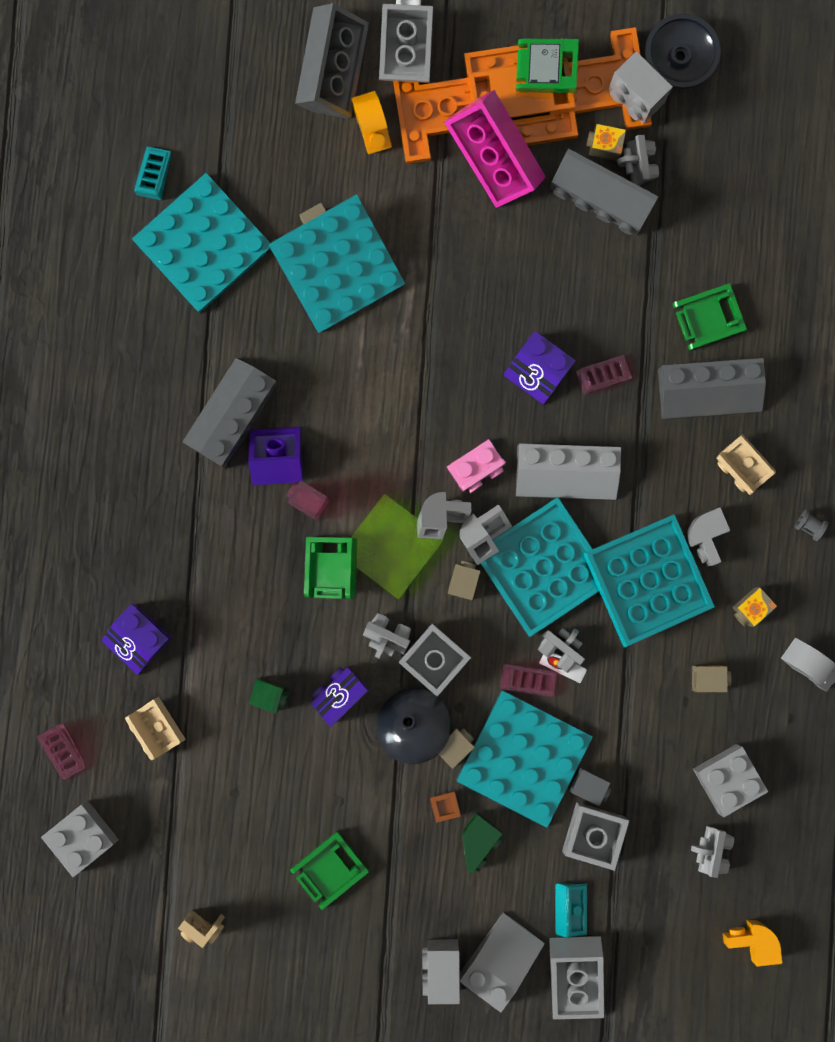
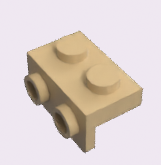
M743 434L717 456L718 466L726 474L730 473L735 478L736 486L742 492H747L749 495L753 494L760 485L776 473V470Z
M159 697L125 718L130 730L135 734L144 752L152 761L186 740Z
M191 910L178 929L182 931L181 936L190 943L195 942L203 948L207 942L212 945L224 928V925L221 923L225 917L220 914L213 925H211Z

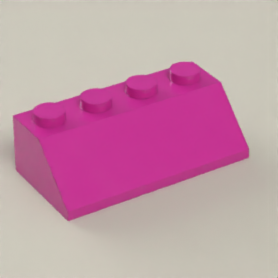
M495 90L474 100L444 122L496 208L535 190L545 179V174Z

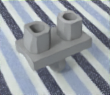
M637 135L634 140L627 142V148L623 149L624 157L619 158L617 163L619 167L626 168V174L631 175V182L640 186L647 181L659 177L658 166L656 164H648V157H652L656 152L655 142L645 140L644 135Z
M379 613L372 622H368L363 636L372 639L369 646L377 650L375 657L379 659L382 653L392 656L394 650L404 655L410 642L408 638L411 629L403 624H398L395 632L392 633L385 629L389 619Z
M564 628L559 631L558 634L565 639L564 642L549 630H546L542 635L544 639L538 651L547 658L553 654L556 648L562 651L564 655L556 665L566 673L573 669L576 664L581 665L585 660L569 647L572 644L579 649L582 645V642L575 638L579 633L576 628L571 633Z
M706 826L705 837H701L699 846H691V851L698 853L696 860L697 863H700L698 871L718 878V874H727L730 863L728 859L722 858L723 849L731 850L733 848L734 837L715 827Z

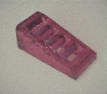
M624 355L589 365L576 371L584 395L632 379ZM619 363L623 373L621 377L618 376L614 364ZM610 366L614 379H609L605 367ZM601 369L605 382H600L596 370ZM587 373H592L595 385H591Z
M504 664L500 688L554 697L557 672ZM514 671H516L514 686H512ZM526 672L524 687H521L522 674ZM533 673L536 674L534 689L531 688ZM543 675H547L545 690H541Z
M63 723L37 736L42 748L63 780L86 768ZM58 734L60 739L50 743L49 739ZM64 743L66 747L55 752L54 748ZM69 751L71 756L60 761L59 756ZM73 760L76 762V765L67 770L63 767Z

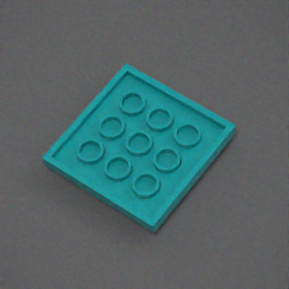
M207 173L200 177L132 238L199 314L271 250L268 245L270 242Z
M357 194L268 244L318 333L405 284Z
M558 497L492 540L499 551L480 563L529 637L599 591L583 554L592 550V548Z
M675 514L583 553L623 647L632 645L715 607Z
M502 690L456 781L547 828L592 736Z

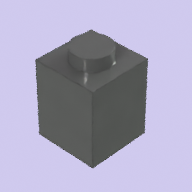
M579 767L569 789L571 793L600 806L602 801H607L611 792L608 780Z

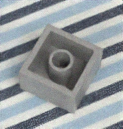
M636 51L614 72L608 90L613 100L617 103H622L634 120H640L644 124L665 103L672 86Z
M431 624L401 658L399 663L438 696L471 657L436 626Z
M737 744L693 768L717 813L722 817L731 814L768 792L744 748Z
M89 801L81 804L41 837L72 877L76 876L119 841Z
M576 802L562 851L567 857L615 871L629 820L625 816Z
M458 939L427 940V947H422L423 969H428V973H422L423 996H428V1004H460Z

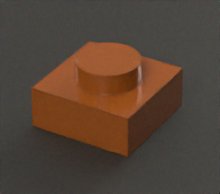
M455 791L430 796L436 823L461 817Z

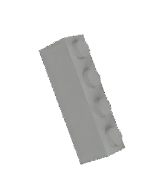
M519 444L517 447L516 496L616 500L620 478L621 447Z

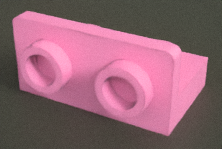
M488 439L448 465L447 469L461 490L464 492L468 489L471 493L483 485L481 480L487 476L493 479L504 471L502 467L506 462L500 457Z

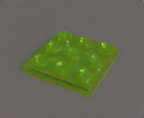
M384 494L351 538H357L356 567L399 599L444 539L417 538L418 519Z

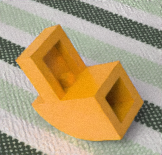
M373 91L351 98L367 153L372 154L391 148L388 127L376 92Z
M747 920L748 930H745L744 927H734L729 929L730 932L723 933V941L728 948L750 946L751 961L756 966L782 964L779 940L763 923L756 920Z

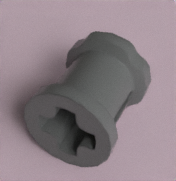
M805 509L796 521L794 528L803 530L813 536L812 539L814 541H818L826 531L829 523L825 520L820 521Z

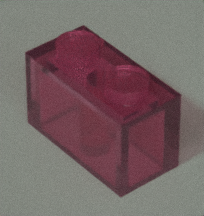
M301 480L298 485L294 483L286 495L289 497L287 503L316 521L330 500L327 496Z

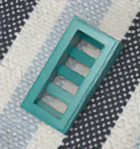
M146 147L134 190L137 196L162 200L171 151ZM151 155L164 157L163 161L150 159ZM149 164L161 166V169H151ZM147 173L159 175L158 179L147 177ZM145 182L156 184L155 188L147 187Z

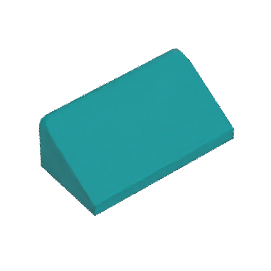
M586 883L556 884L555 932L557 935L565 938L587 935Z

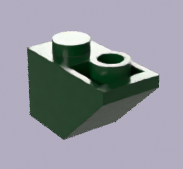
M257 678L249 704L276 714L281 709H284V707L286 708L290 693L286 692V685Z
M478 812L475 813L462 831L466 868L470 875L475 870L479 872L487 862L485 856L490 850L494 852L503 840L500 838L502 835L501 830Z

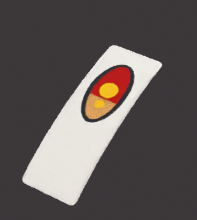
M555 653L549 658L545 655L542 656L540 664L581 683L587 669L576 664L573 669L566 673L556 665L561 656Z

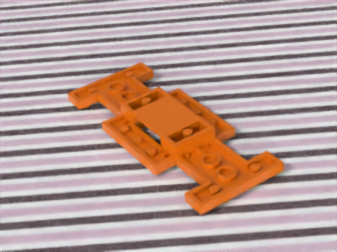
M636 27L611 31L613 56L578 61L577 93L517 92L516 84L526 83L516 82L518 49H527L520 48L518 45L464 53L467 78L419 85V82L393 81L406 164L430 161L427 136L450 133L444 122L474 100L493 90L496 91L511 118L549 112L550 115L513 120L527 146L575 139L578 137L575 114L622 107L626 131L651 127V117L644 124L640 120H634L622 103H617L613 100L608 90L614 72L636 51L640 54ZM563 58L562 76H572V62H568V58Z

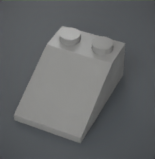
M383 4L379 80L429 83L433 6Z
M503 912L460 971L459 982L499 1012H502L518 990L545 943Z
M601 936L550 938L553 1019L604 1018V973Z

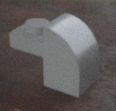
M446 492L431 495L425 500L417 520V538L443 539L447 529V522L464 523L471 514V503L461 500L446 501Z
M497 505L479 518H476L474 513L469 516L460 529V538L476 564L479 565L499 551L492 540L511 528L512 525L501 507Z
M720 507L696 517L687 530L686 540L688 547L698 544V556L702 563L706 562L707 566H713L721 562L712 538L730 531Z
M795 638L781 659L792 669L808 677L820 689L827 692L831 685L835 683V663L818 650Z

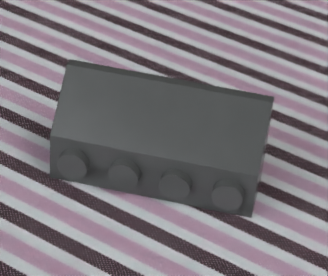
M334 3L313 7L295 104L314 113L347 119L351 118L353 111L351 98L356 95L369 22Z
M570 149L567 150L550 186L553 194L558 198L572 200L579 209L583 211L590 210L596 213L597 218L606 223L611 221L618 225L622 232L632 235V233L638 234L658 198L653 193Z
M235 358L184 438L183 443L225 469L274 393L278 383L255 367Z
M764 358L662 365L658 369L662 419L762 412L766 385Z

